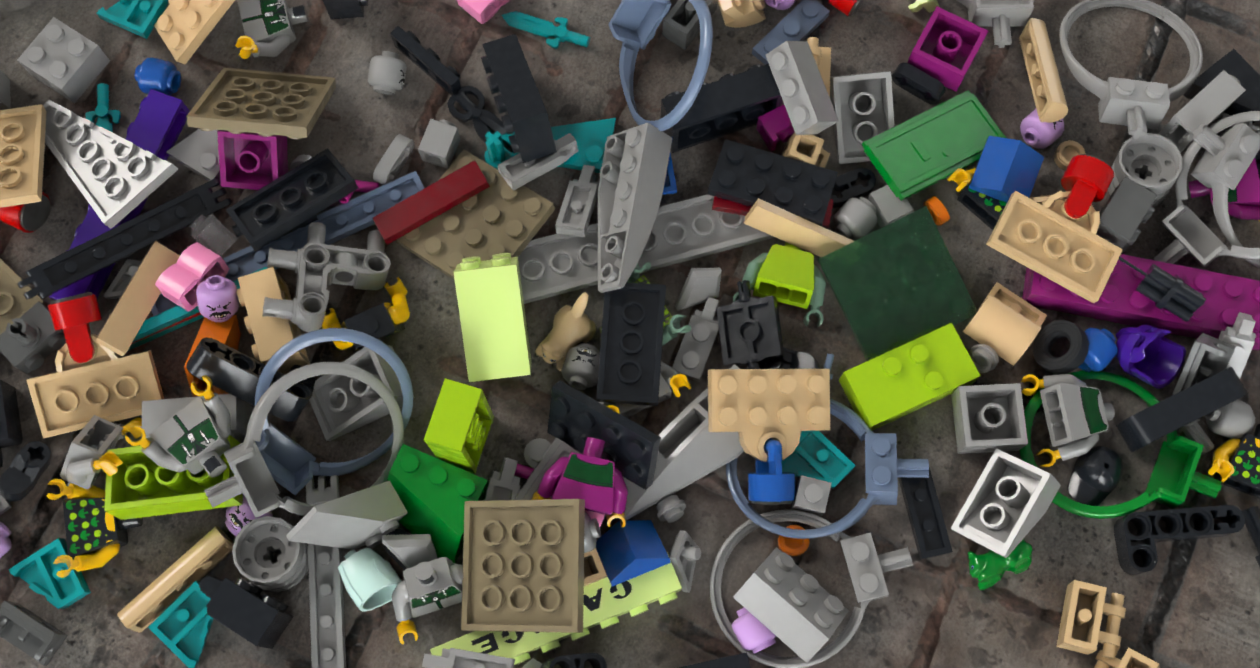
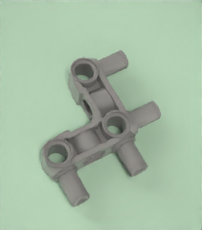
M313 222L308 226L307 244L303 248L297 249V251L269 248L267 267L295 270V273H297L296 296L293 300L265 297L262 317L290 319L301 330L311 332L322 327L329 301V291L326 290L328 285L332 283L350 285L354 289L379 290L383 288L391 263L385 253V241L379 230H373L368 233L367 250L325 244L326 226L320 222Z

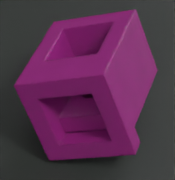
M784 104L758 118L756 130L770 152L776 149L777 142H787L795 132Z

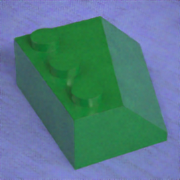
M402 444L387 481L392 483L408 512L399 522L412 534H430L438 558L447 557L456 564L464 543L465 501H483L489 482L482 477Z

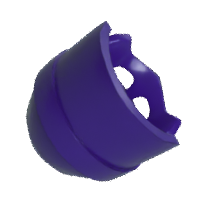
M1151 325L1124 327L1115 334L1117 339L1116 346L1118 348L1116 357L1123 371L1157 389L1167 386L1178 375L1185 360L1186 349L1164 337V335L1170 334V330L1160 329Z

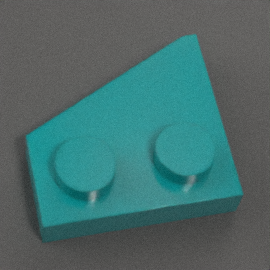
M120 0L107 10L102 7L96 14L104 21L147 39L154 28V24L163 14L169 2L168 0Z

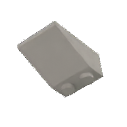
M891 71L830 76V100L839 122L833 125L838 164L868 162L870 159L864 152L865 149L862 143L895 127Z
M364 347L342 362L357 366L373 374L390 390L399 408L402 407L403 396L398 377L389 363L379 354ZM326 374L317 379L312 397L309 400L326 441L334 440L390 414L384 401L375 390L357 379L344 375Z
M996 448L953 523L951 530L1007 558L1046 513L1061 485L1051 473Z
M387 481L314 506L286 537L288 541L351 550L365 545L367 548H373L382 543L383 535L394 531L400 526L398 521L408 512L392 483Z

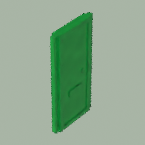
M967 90L864 141L862 146L865 149L864 152L892 192L902 201L952 175L957 169H964L979 161L988 136L1006 137L974 93L971 94Z

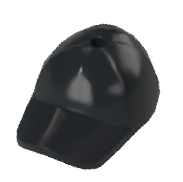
M1093 446L1088 453L1079 456L1067 486L1070 497L1082 504L1099 506L1121 480L1123 464L1119 454L1105 446Z

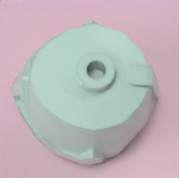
M364 548L358 552L354 549L349 551L344 556L346 560L342 561L338 566V570L347 593L359 610L362 612L370 611L392 601V593L402 580L391 564L371 548Z

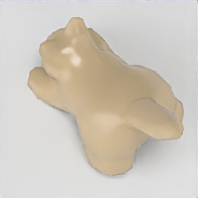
M586 292L579 296L574 306L565 305L559 309L554 316L552 330L535 350L536 355L543 357L546 363H557L556 367L559 371L562 370L569 349L577 346L580 342H589L596 332L595 322L590 320L584 313L589 297Z

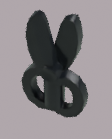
M464 86L459 90L458 94H454L449 98L447 104L451 115L462 122L472 120L477 135L484 143L486 142V133L490 132L488 127L500 132L501 135L506 134L502 121L493 113L484 110L485 98L476 87ZM466 94L474 95L479 101L478 106ZM457 101L467 113L462 114L458 112L454 107V103Z

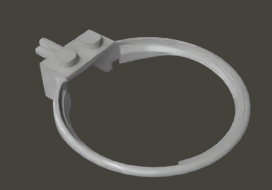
M1036 0L956 1L967 7L969 22L979 27H993L994 45H998V48H1004L1005 45L1012 44L1010 27L1026 26L1034 9V1Z
M1084 0L1068 11L1063 18L1059 30L1061 50L1071 73L1083 87L1100 98L1098 103L1099 122L1128 126V134L1132 135V139L1146 136L1147 128H1159L1170 107V102L1178 99L1189 90L1202 68L1203 51L1194 31L1175 13L1148 0ZM1126 7L1140 10L1161 19L1182 37L1190 54L1189 70L1180 83L1169 89L1168 84L1108 77V82L1087 71L1074 58L1068 44L1069 30L1081 15L1094 9Z
M1260 111L1238 113L1214 123L1209 128L1217 134L1235 124L1260 121ZM1194 140L1183 155L1182 170L1176 179L1177 208L1162 221V225L1176 240L1153 259L1155 261L1175 264L1189 252L1203 268L1218 256L1260 260V248L1232 245L1231 251L1228 250V247L1187 205H1183L1182 201L1188 200L1187 178L1193 159L1202 147Z
M1240 123L1216 134L1208 126L1201 124L1198 129L1193 130L1192 139L1206 150L1191 175L1205 187L1212 188L1214 214L1222 233L1231 245L1243 247L1236 237L1230 222L1228 192L1229 188L1235 190L1260 150V130L1254 132L1245 123ZM1245 259L1250 264L1260 269V260Z
M313 363L285 374L265 391L255 405L248 422L244 442L223 452L234 476L204 490L212 507H215L243 493L255 518L277 507L305 516L316 506L296 501L288 496H285L283 499L278 496L280 492L255 441L260 442L264 422L276 400L287 389L307 378L326 374L344 375L367 384L377 392L387 406L393 425L392 454L385 470L372 486L387 482L389 471L404 442L402 414L393 394L373 374L346 363Z
M775 510L760 514L772 523L791 521L807 524L815 528L832 524L815 514L799 510ZM747 520L735 529L721 546L711 571L710 599L715 618L721 630L740 652H747L749 658L771 667H810L831 658L845 647L858 630L868 604L873 600L889 596L883 573L913 566L908 547L877 555L871 532L855 537H850L843 532L830 535L835 542L840 538L842 539L840 540L857 601L858 603L861 602V608L854 606L850 620L841 634L828 646L819 650L808 663L800 657H780L763 651L754 654L752 650H743L726 614L721 591L723 571L736 545L749 533L760 528L752 520Z

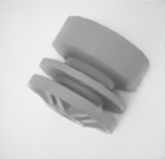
M1147 133L1146 136H1139L1138 139L1129 138L1124 142L1111 167L1114 171V178L1108 188L1110 195L1125 177H1128L1157 195L1151 205L1154 208L1164 201L1182 170V156L1178 147L1169 139L1158 134Z
M266 516L254 519L243 526L234 541L232 549L233 560L240 574L264 591L281 592L289 590L300 583L308 572L307 543L288 541L286 535L294 527L281 518ZM275 552H278L280 554L279 556H277L278 562L273 563V554Z

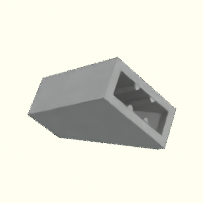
M1223 70L1178 111L1158 135L1169 139L1178 147L1181 153L1194 141L1192 139L1194 129H1198L1201 124L1209 127L1246 89L1241 86L1240 81L1236 77L1229 75Z

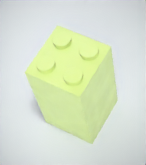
M511 253L492 255L493 259L481 261L479 256L463 258L462 262L457 264L454 270L469 382L531 375L532 362L518 257H511Z

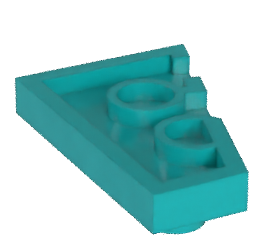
M616 118L551 127L554 140H558L571 133L577 141L579 150L566 162L557 167L582 171L583 165L595 166V173H600L607 136L614 134Z

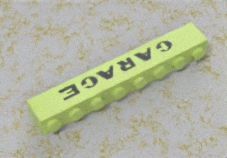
M672 563L615 586H611L608 577L584 586L582 633L473 631L434 647L430 651L432 655L441 656L443 648H455L515 659L514 665L531 659L529 653L541 649L543 653L560 647L559 641L571 636L572 641L589 635V628L600 624L601 628L604 629L619 623L618 616L628 612L631 617L649 610L647 605L659 600L660 605L671 602L678 598L676 593L681 591L682 587Z

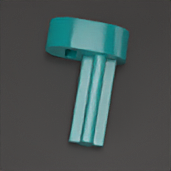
M498 131L494 134L487 132L485 135L487 147L484 155L485 161L498 170L497 166L519 154V152L513 153L504 147V145L507 147L511 145L508 137L512 136V134L501 135Z

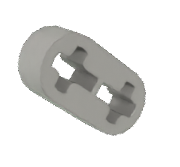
M398 134L377 164L373 173V180L382 185L394 181L410 157L414 148V141L402 134Z

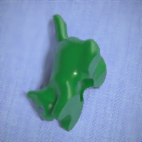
M1023 538L1007 558L991 550L985 554H975L969 551V573L972 578L979 580V590H985L996 584L1003 577L1005 571L1019 574L1027 570L1032 562V545Z

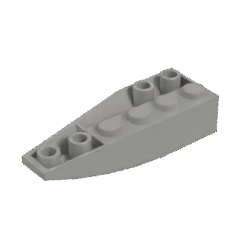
M650 123L607 136L598 184V291L601 293L621 289L625 286L641 257L657 217L664 190L672 137L659 131L658 128Z
M734 364V365H733L731 368H729V369H740V368ZM708 388L693 400L658 435L661 439L653 484L645 490L623 477L628 490L624 512L625 520L630 519L738 458L744 452L740 445L738 432H709Z

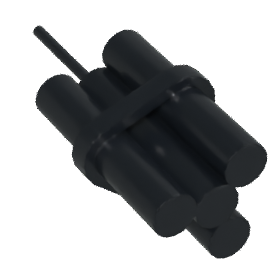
M1119 256L1120 261L1145 276L1137 286L1136 291L1154 301L1157 308H1165L1187 322L1193 313L1206 301L1203 294L1185 284L1182 277L1177 274L1172 276L1155 264H1152L1145 273Z

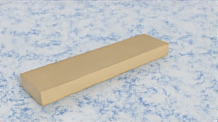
M759 198L745 216L744 224L848 270L864 251V245Z
M157 241L152 244L95 339V342L122 357L126 354L161 294L155 285L158 278L168 267L177 263L180 255Z

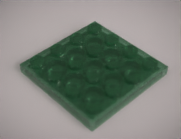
M923 206L817 259L867 361L949 323H952L954 326L974 316L977 312L927 206Z

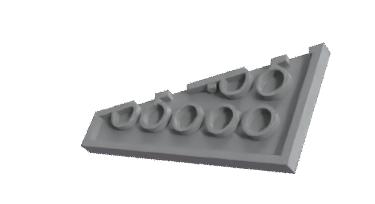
M48 100L43 105L47 112L46 145L101 221L110 229L178 170L169 161L163 160L147 150L145 151L132 142L103 127L95 125L92 121L76 115L51 100Z

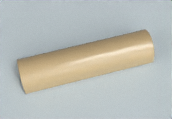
M1030 18L1019 37L1039 120L1040 122L1052 123L1063 119L1068 113V107L1046 24L1041 19Z
M218 526L211 529L117 613L124 626L138 633L145 630L195 581L203 578L232 552L233 541Z

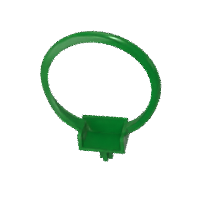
M1076 371L1068 373L1080 380L1098 379L1119 384L1138 395L1149 407L1160 402L1140 385L1110 372ZM1045 388L1037 391L1024 410L1028 444L1019 450L1021 460L1036 467L1037 464L1031 449V427L1034 416L1042 404L1040 390ZM1175 430L1165 435L1167 436V442H1162L1146 490L1140 496L1117 505L1091 506L1076 502L1057 492L1052 503L1079 516L1111 519L1131 514L1153 501L1174 509L1185 502L1189 489L1215 499L1222 485L1221 481L1195 471L1204 445L1178 436Z

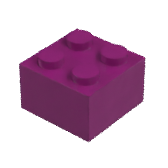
M936 6L907 63L937 79L945 87L957 92L988 30Z
M226 130L217 131L221 187L259 190L288 172L287 136L273 135L263 137L258 135V133L244 132L232 134Z

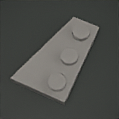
M197 129L166 151L170 157L208 181L215 178L220 179L218 130L202 131Z

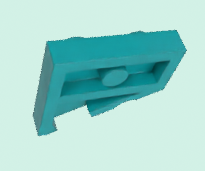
M802 431L795 451L781 461L782 472L795 473V477L798 478L803 475L832 483V489L856 466L820 431Z
M58 538L8 570L14 577H20L30 585L29 588L34 592L44 595L47 601L56 608L66 609L90 594L91 591L81 571L78 572L73 569L65 578H60L56 575L58 571L68 569L65 563L53 564L58 556L68 555L66 539Z
M195 581L148 627L188 668H195L198 665L214 618L208 615L206 607L211 598L200 591L199 581Z

